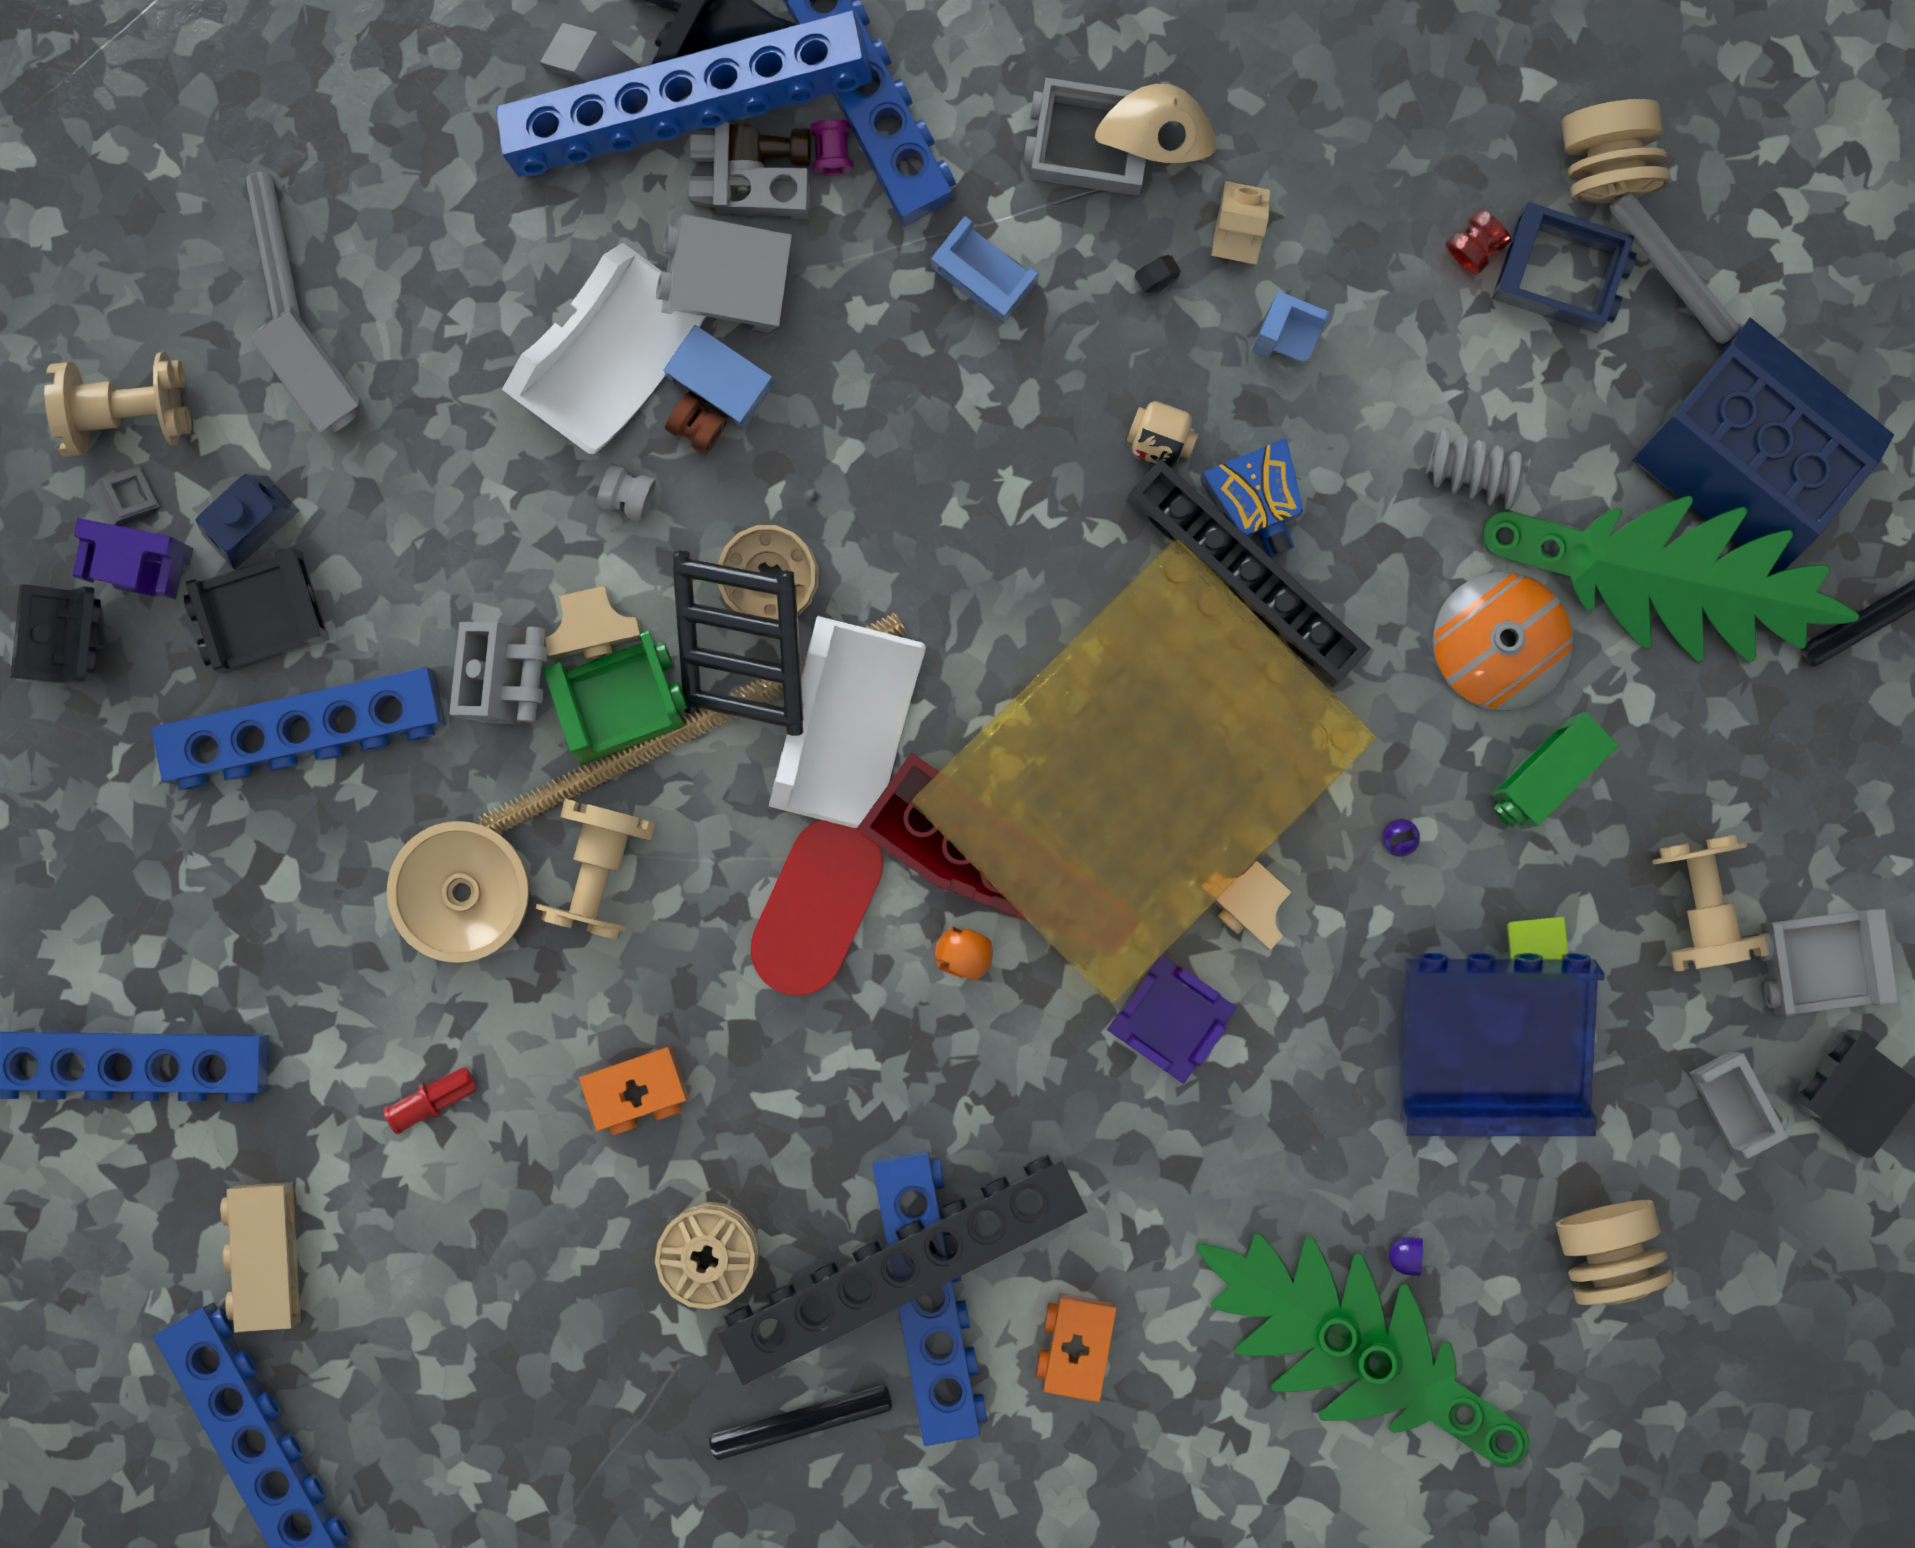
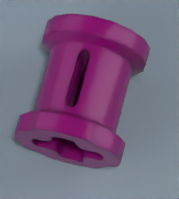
M834 119L812 123L810 131L811 135L815 137L816 162L812 164V172L820 176H839L852 172L854 164L852 160L848 159L847 144L850 122Z

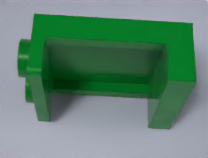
M649 630L640 633L642 643L566 671L560 662L542 668L569 751L580 766L685 727L680 712L688 708L684 694L678 682L670 683L666 671L673 667L672 659L665 642L656 643Z

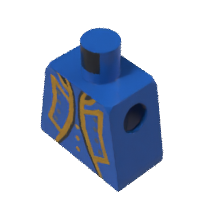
M1286 438L1202 473L1200 477L1202 485L1219 512L1248 538L1259 534L1269 557L1278 556L1295 548L1285 523L1300 517L1303 513V507Z

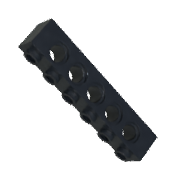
M1162 459L1154 465L1129 493L1126 502L1332 687L1338 685L1371 649Z

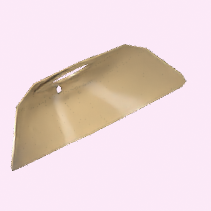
M1170 84L1144 86L1127 95L1108 112L1095 133V139L1098 143L1162 163L1197 161L1211 156L1216 151L1215 132L1209 118L1199 103L1185 90ZM1177 121L1185 129L1184 142L1176 150H1165L1158 141L1159 130L1165 123Z

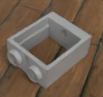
M1045 78L1043 92L1034 91L1030 119L1039 120L1036 137L1027 136L1023 164L1032 165L1030 180L1140 196L1146 159L1131 153H1127L1124 175L1045 163L1054 103L1110 111L1124 97L1134 91Z
M292 306L252 334L250 340L319 433L327 427L335 433L356 418L355 414L357 412L354 408L359 404V397Z

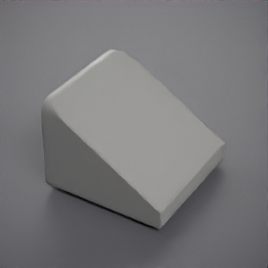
M140 465L100 478L91 488V494L106 524L122 527L160 507Z

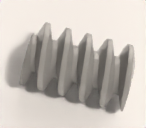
M1443 428L1434 444L1427 465L1426 475L1428 472L1433 473L1435 488H1439L1446 478H1450L1451 493L1456 494L1464 483L1469 484V499L1472 500L1476 498L1482 489L1487 490V505L1492 506L1499 495L1505 496V510L1510 511L1522 492L1531 459L1529 458L1522 467L1521 453L1514 451L1504 461V449L1499 445L1494 446L1486 456V443L1481 439L1477 440L1468 450V437L1465 434L1458 435L1454 442L1450 444V431L1447 428Z

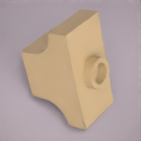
M1225 181L1211 256L1257 265L1269 218V189Z
M600 586L559 596L563 613L562 622L555 633L545 637L548 656L553 660L583 653L585 660H592L613 654L611 648L613 646L642 640L640 633L643 632L641 621L637 617H625L618 614L613 606L610 590L606 586Z
M1257 860L1253 861L1235 878H1223L1213 872L1198 886L1204 894L1222 909L1217 915L1218 918L1237 935L1244 929L1266 950H1272L1282 939L1283 935L1276 924V913L1281 903L1290 895L1291 891Z

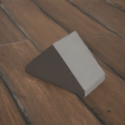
M562 23L540 61L542 66L576 85L642 67L598 32Z

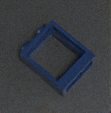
M1527 202L1519 213L1491 299L1597 333L1607 322L1613 323L1619 312L1622 296L1616 295L1621 278L1626 280L1629 278L1636 260L1637 253L1630 251L1634 236ZM1538 230L1610 254L1592 312L1519 288Z

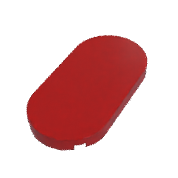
M821 819L810 824L800 833L793 844L751 939V959L754 968L768 986L788 995H806L820 990L834 979L841 968L882 876L883 858L878 844L856 828Z

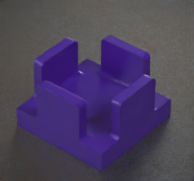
M77 518L74 537L79 539V546L73 569V577L94 583L95 580L112 583L113 587L118 590L153 597L162 595L167 598L176 599L183 566H190L193 548L171 536Z
M1159 953L1106 1030L1184 1084L1196 1066H1201L1227 1028L1225 1025L1237 1007L1189 971L1179 967Z

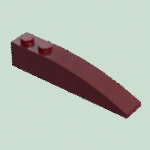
M912 752L857 827L858 831L933 885L1113 956L1118 953L1142 919L1134 911Z

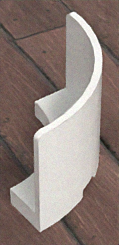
M622 243L602 256L595 270L572 301L571 306L577 310L576 313L569 318L563 327L554 323L534 345L521 354L502 390L585 452L596 454L620 432L650 398L666 377L663 369L694 325L701 327L707 316L674 311L672 314L661 313L663 300L656 299L657 282L661 270L629 246Z
M817 616L801 677L804 732L799 736L786 735L769 807L857 829L890 782L906 715L926 650L924 643Z

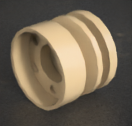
M1627 99L1602 103L1577 110L1565 116L1561 121L1565 151L1569 155L1587 157L1572 164L1568 169L1569 177L1573 180H1579L1571 186L1572 200L1575 202L1612 204L1620 195L1627 193L1634 194L1638 199L1644 195L1666 188L1671 183L1670 171L1666 167H1659L1668 160L1667 152L1660 148L1644 147L1661 139L1664 135L1661 107L1656 100Z
M755 525L739 532L725 545L718 561L719 565L763 573L761 567L765 564L773 569L779 566L782 571H793L798 617L812 604L819 587V566L812 549L794 532L777 525ZM718 584L725 603L733 611L779 620L777 595Z
M1636 1200L1606 1205L1573 1214L1555 1223L1563 1254L1565 1256H1586L1587 1258L1586 1262L1568 1271L1571 1281H1589L1577 1286L1573 1290L1575 1301L1579 1305L1626 1303L1648 1296L1651 1292L1667 1287L1674 1282L1672 1271L1669 1267H1653L1668 1258L1666 1250L1663 1248H1643L1642 1246L1643 1242L1651 1240L1661 1233L1654 1202L1651 1200Z
M704 1202L688 1207L667 1225L657 1242L655 1265L661 1284L671 1297L688 1307L711 1309L728 1304L744 1291L758 1267L760 1244L756 1229L744 1213L728 1204ZM706 1245L713 1248L712 1256L719 1259L718 1263L712 1262L707 1269L700 1266L701 1258L694 1255L695 1251L701 1252Z

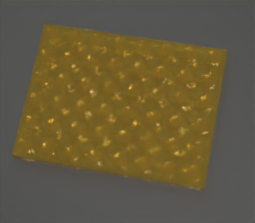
M1176 538L910 802L1110 1004H1114L1376 739V736L1190 549Z

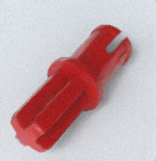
M460 1068L429 1086L422 1083L419 1085V1091L390 1107L383 1108L384 1116L392 1131L399 1135L405 1129L431 1115L435 1118L441 1116L442 1109L474 1093L477 1090L476 1082L467 1068Z

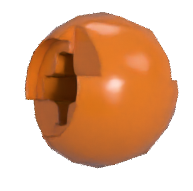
M952 926L937 941L934 956L938 969L963 979L967 977L976 981L991 966L994 951L991 940L988 937L966 928L962 931Z

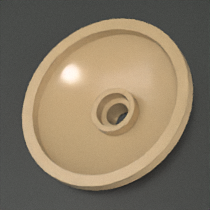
M465 821L436 824L412 837L396 856L387 882L388 909L398 932L409 945L420 953L444 962H471L498 951L511 940L521 926L529 901L527 872L514 847L492 829ZM465 883L470 887L471 895L468 900L462 902L457 899L455 891L460 884Z

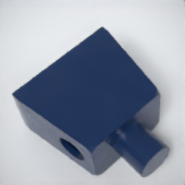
M244 474L201 512L195 520L202 536L236 570L300 510L268 476Z

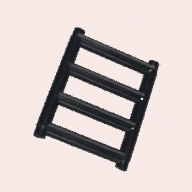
M675 551L673 553V579L682 692L688 706L685 712L692 714L696 711L698 713L700 708L786 727L788 735H802L804 732L794 572L784 570L779 571L777 575L693 560L690 559L688 551ZM693 579L777 595L779 620L694 603ZM696 623L779 639L781 664L698 647ZM699 666L782 683L784 707L701 690Z

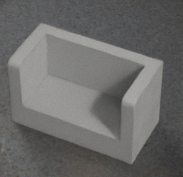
M1729 1051L1689 1072L1733 1156L1749 1159L1789 1138L1744 1053Z

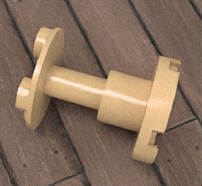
M158 352L155 356L153 386L117 390L112 381L84 384L81 374L73 362L52 363L47 367L46 373H49L51 378L54 377V384H45L44 394L47 420L52 438L62 437L64 443H61L60 448L57 449L63 457L85 455L89 448L90 431L118 428L121 418L157 414L162 433L170 446L178 445L181 435L191 433L190 412L187 406H181L179 388H184L185 386L184 368L181 360L171 361L166 352Z
M565 799L560 817L583 823L573 860L582 862L569 911L536 904V909L543 911L541 919L545 922L572 928L573 920L588 923L586 931L617 940L619 932H627L628 927L597 919L609 870L619 871L628 835L652 841L656 822L641 820L638 828L640 819L638 817L589 804H582L580 812H577L579 803Z
M1737 835L1706 840L1708 849L1690 852L1689 844L1660 848L1661 858L1652 860L1654 865L1686 859L1696 909L1687 911L1694 947L1671 952L1674 971L1689 969L1688 960L1693 961V966L1695 965L1696 969L1751 959L1750 949H1753L1756 956L1769 955L1766 935L1741 938L1735 903L1724 902L1715 854L1748 847L1747 842L1738 843Z

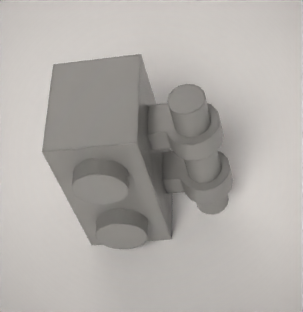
M459 622L449 715L489 724L536 723L537 705H542L544 692L543 689H539L542 663H547L548 648L544 647L545 629L527 627V631L498 622Z

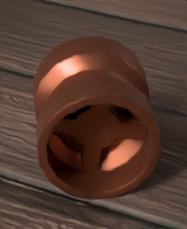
M689 391L672 411L666 422L665 430L675 437L684 436L691 441L693 449L705 455L723 433L729 421V416L718 409H708L703 405L702 398Z

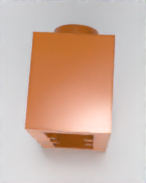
M673 1046L578 1077L596 1131L608 1128L611 1136L638 1127L635 1120L637 1117L653 1112L655 1121L680 1113L682 1112L680 1103L690 1099ZM630 1080H634L637 1086L646 1085L648 1093L641 1097L642 1105H638L635 1099H626L624 1092L631 1088Z
M1059 1293L1057 1304L1048 1303L1044 1331L1052 1332L1049 1351L1040 1349L1035 1378L1043 1379V1392L1100 1402L1117 1309L1115 1303ZM1073 1334L1080 1335L1082 1344L1087 1346L1086 1350H1078L1076 1358L1069 1357L1067 1348L1062 1346L1063 1342L1069 1343L1072 1341Z

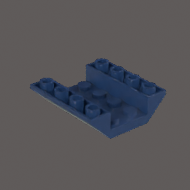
M1750 317L1719 353L1720 357L1671 417L1658 427L1632 461L1678 499L1691 496L1693 503L1689 508L1705 521L1733 509L1746 507L1748 510L1747 514L1729 540L1737 547L1768 534L1787 529L1792 530L1793 536L1769 572L1774 574L1785 570L1820 536L1879 464L1894 434Z

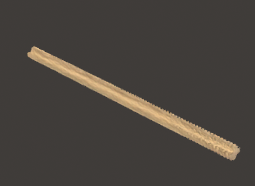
M892 613L891 617L888 615L886 620L882 618L881 623L877 620L876 626L871 623L870 627L866 626L867 629L895 636L900 634L904 637V631L906 632L900 618ZM805 656L803 657V662L800 660L801 677L806 659ZM757 679L756 685L751 682V688L748 685H745L746 690L740 687L741 693L737 689L735 690V695L730 692V696L769 703V699L773 701L774 696L780 698L779 693L783 695V684L763 679L760 682ZM699 708L700 712L697 713L695 711L693 713L694 716L688 713V719L683 715L685 727L626 748L620 752L618 751L615 754H610V757L605 756L604 760L600 758L599 762L594 760V765L589 762V767L584 764V770L578 767V772L573 769V775L567 772L568 777L562 774L563 780L557 777L556 783L552 779V785L546 782L547 788L543 784L541 785V791L536 787L537 793L530 790L531 795L526 792V798L520 795V801L515 797L516 803L509 800L510 806L505 802V808L499 805L500 811L494 808V814L489 810V816L483 813L484 818L482 819L479 815L480 824L498 834H502L503 831H508L509 828L512 829L515 825L518 826V823H524L525 820L528 821L529 818H534V815L538 816L539 813H544L546 810L549 811L552 807L555 808V805L559 806L560 802L564 803L565 799L571 800L572 797L575 798L576 795H581V792L585 793L586 789L592 790V787L596 788L597 785H602V782L606 783L607 779L612 780L613 777H618V774L622 775L623 771L628 772V769L632 770L633 767H639V764L643 765L644 761L649 762V758L654 759V756L659 757L660 754H665V751L669 752L670 748L675 749V745L679 747L680 743L686 744V741L690 742L691 738L696 739V735L701 736V732L706 734L707 730L712 731V728L716 729L717 725L722 726V722L726 724L727 719L733 721L732 715L714 711H703Z

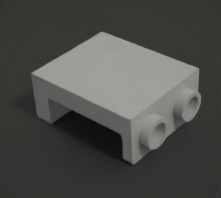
M682 214L674 221L673 226L667 225L664 233L662 251L669 254L667 272H660L656 288V299L663 300L661 313L672 314L674 311L707 316L752 325L751 330L770 333L778 328L780 324L792 235Z
M1885 908L1761 923L1762 934H1758V936L1766 935L1769 955L1760 956L1762 962L1767 961L1769 980L1764 982V996L1767 1006L1774 1009V1016L1789 1017L1809 1012L1899 1002Z

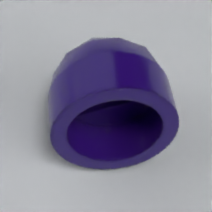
M1397 819L1389 822L1384 827L1381 834V842L1389 854L1397 857L1407 856L1413 853L1419 846L1420 833L1416 825L1411 821ZM1408 830L1412 831L1413 839L1392 845L1391 836Z
M1405 1237L1392 1245L1389 1252V1260L1396 1271L1404 1275H1421L1423 1261L1422 1238Z

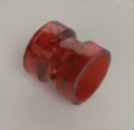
M1479 209L1468 220V227L1465 232H1456L1446 242V248L1463 268L1474 275H1479L1489 264L1488 255L1491 256L1494 252L1501 253L1512 240L1508 231L1494 216L1485 210Z

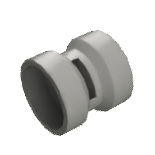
M611 463L600 485L596 506L609 512L615 509H622L627 518L641 523L652 501L656 479L643 474L633 478L624 467Z

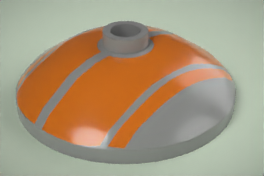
M1492 572L1467 581L1446 599L1434 624L1432 647L1434 659L1442 678L1459 697L1483 709L1512 711L1540 701L1559 684L1571 660L1573 635L1571 624L1563 605L1546 586L1522 574ZM1503 630H1509L1514 633L1516 641L1512 647L1502 644L1500 635Z

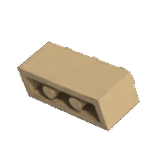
M293 1182L239 1185L227 1189V1197L222 1198L220 1207L222 1224L229 1227V1244L225 1245L223 1250L224 1270L226 1273H231L232 1292H228L226 1295L227 1319L234 1321V1332L291 1329L301 1323Z

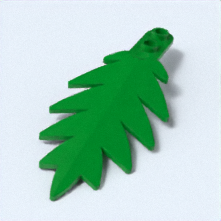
M1685 496L1654 508L1630 521L1612 535L1611 533L1622 514L1620 508H1614L1606 512L1588 526L1585 531L1514 511L1496 513L1488 520L1484 528L1485 544L1493 554L1570 576L1574 590L1587 610H1593L1596 606L1597 586L1615 618L1643 648H1649L1652 644L1651 599L1668 630L1696 661H1702L1705 657L1703 609L1720 635L1749 662L1756 659V617L1775 634L1798 648H1805L1807 645V623L1844 624L1856 622L1859 619V614L1852 608L1829 595L1817 591L1830 570L1827 564L1795 567L1767 576L1793 536V531L1790 529L1752 540L1718 559L1748 512L1744 506L1722 513L1697 525L1666 546L1665 544L1693 503L1691 496ZM1508 527L1514 532L1513 542L1505 543L1499 538L1500 528ZM1547 540L1556 541L1560 547L1559 554L1554 556L1547 554L1544 550V542Z
M1261 1234L1253 1236L1247 1257L1213 1245L1199 1244L1197 1246V1251L1204 1261L1229 1285L1211 1302L1213 1309L1243 1316H1272L1235 1348L1236 1354L1246 1356H1279L1313 1349L1271 1385L1273 1392L1317 1390L1359 1379L1319 1413L1320 1420L1346 1421L1364 1419L1406 1408L1389 1425L1390 1432L1407 1431L1431 1421L1497 1466L1512 1467L1519 1464L1526 1457L1530 1441L1524 1427L1456 1381V1359L1452 1344L1449 1341H1444L1441 1344L1434 1364L1427 1326L1408 1284H1402L1399 1288L1387 1333L1380 1295L1373 1275L1362 1254L1357 1253L1353 1256L1340 1305L1338 1290L1332 1272L1322 1251L1311 1236L1304 1239L1294 1281L1280 1256ZM1466 1406L1473 1411L1474 1420L1472 1423L1464 1424L1459 1421L1457 1411L1460 1407ZM1500 1434H1509L1514 1439L1515 1444L1511 1451H1503L1499 1448L1497 1439Z

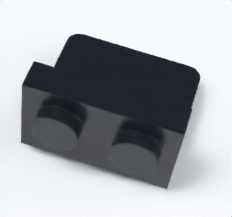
M676 0L674 7L678 9V12L673 22L669 21L658 34L655 46L659 49L651 64L785 29L786 26L782 20L752 0Z
M25 584L20 585L10 678L72 684L84 682L86 673L92 674L95 666L96 648L89 645L91 626L97 627L101 611L100 599L94 598L93 587L83 586L73 590Z
M1848 1029L1846 1033H1840L1830 1044L1826 1051L1828 1056L1818 1070L1811 1071L1802 1081L1798 1088L1799 1095L1792 1104L1858 1155L1871 1158L1915 1102V1078L1875 1049L1879 1042L1865 1031Z

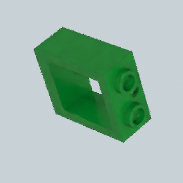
M1586 712L1567 718L1489 796L1497 804L1493 811L1510 828H1514L1516 825L1521 829L1539 826L1619 745Z

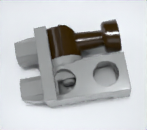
M724 122L722 125L715 127V130L691 133L690 158L692 162H714V176H690L689 200L691 204L714 207L718 216H732V214L741 216L771 215L791 216V219L810 220L811 178L808 169L764 168L765 158L789 156L791 163L795 166H810V128L792 129L789 138L760 135L758 130L752 125L745 123L730 125L729 122Z

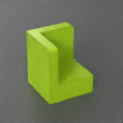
M1565 917L1513 921L1507 924L1510 959L1505 960L1506 969L1569 964Z

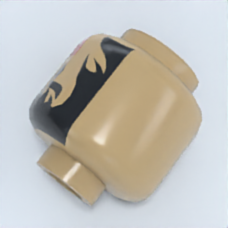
M1153 401L1148 404L1146 409L1138 408L1126 442L1132 444V453L1137 459L1154 465L1162 459L1170 468H1173L1178 463L1180 457L1189 460L1198 433L1190 431L1192 417L1188 412L1159 401Z

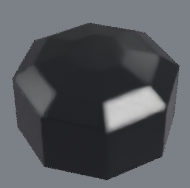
M1168 254L1142 267L1135 273L1133 280L1142 296H1151L1169 289L1178 280L1181 270L1173 256Z

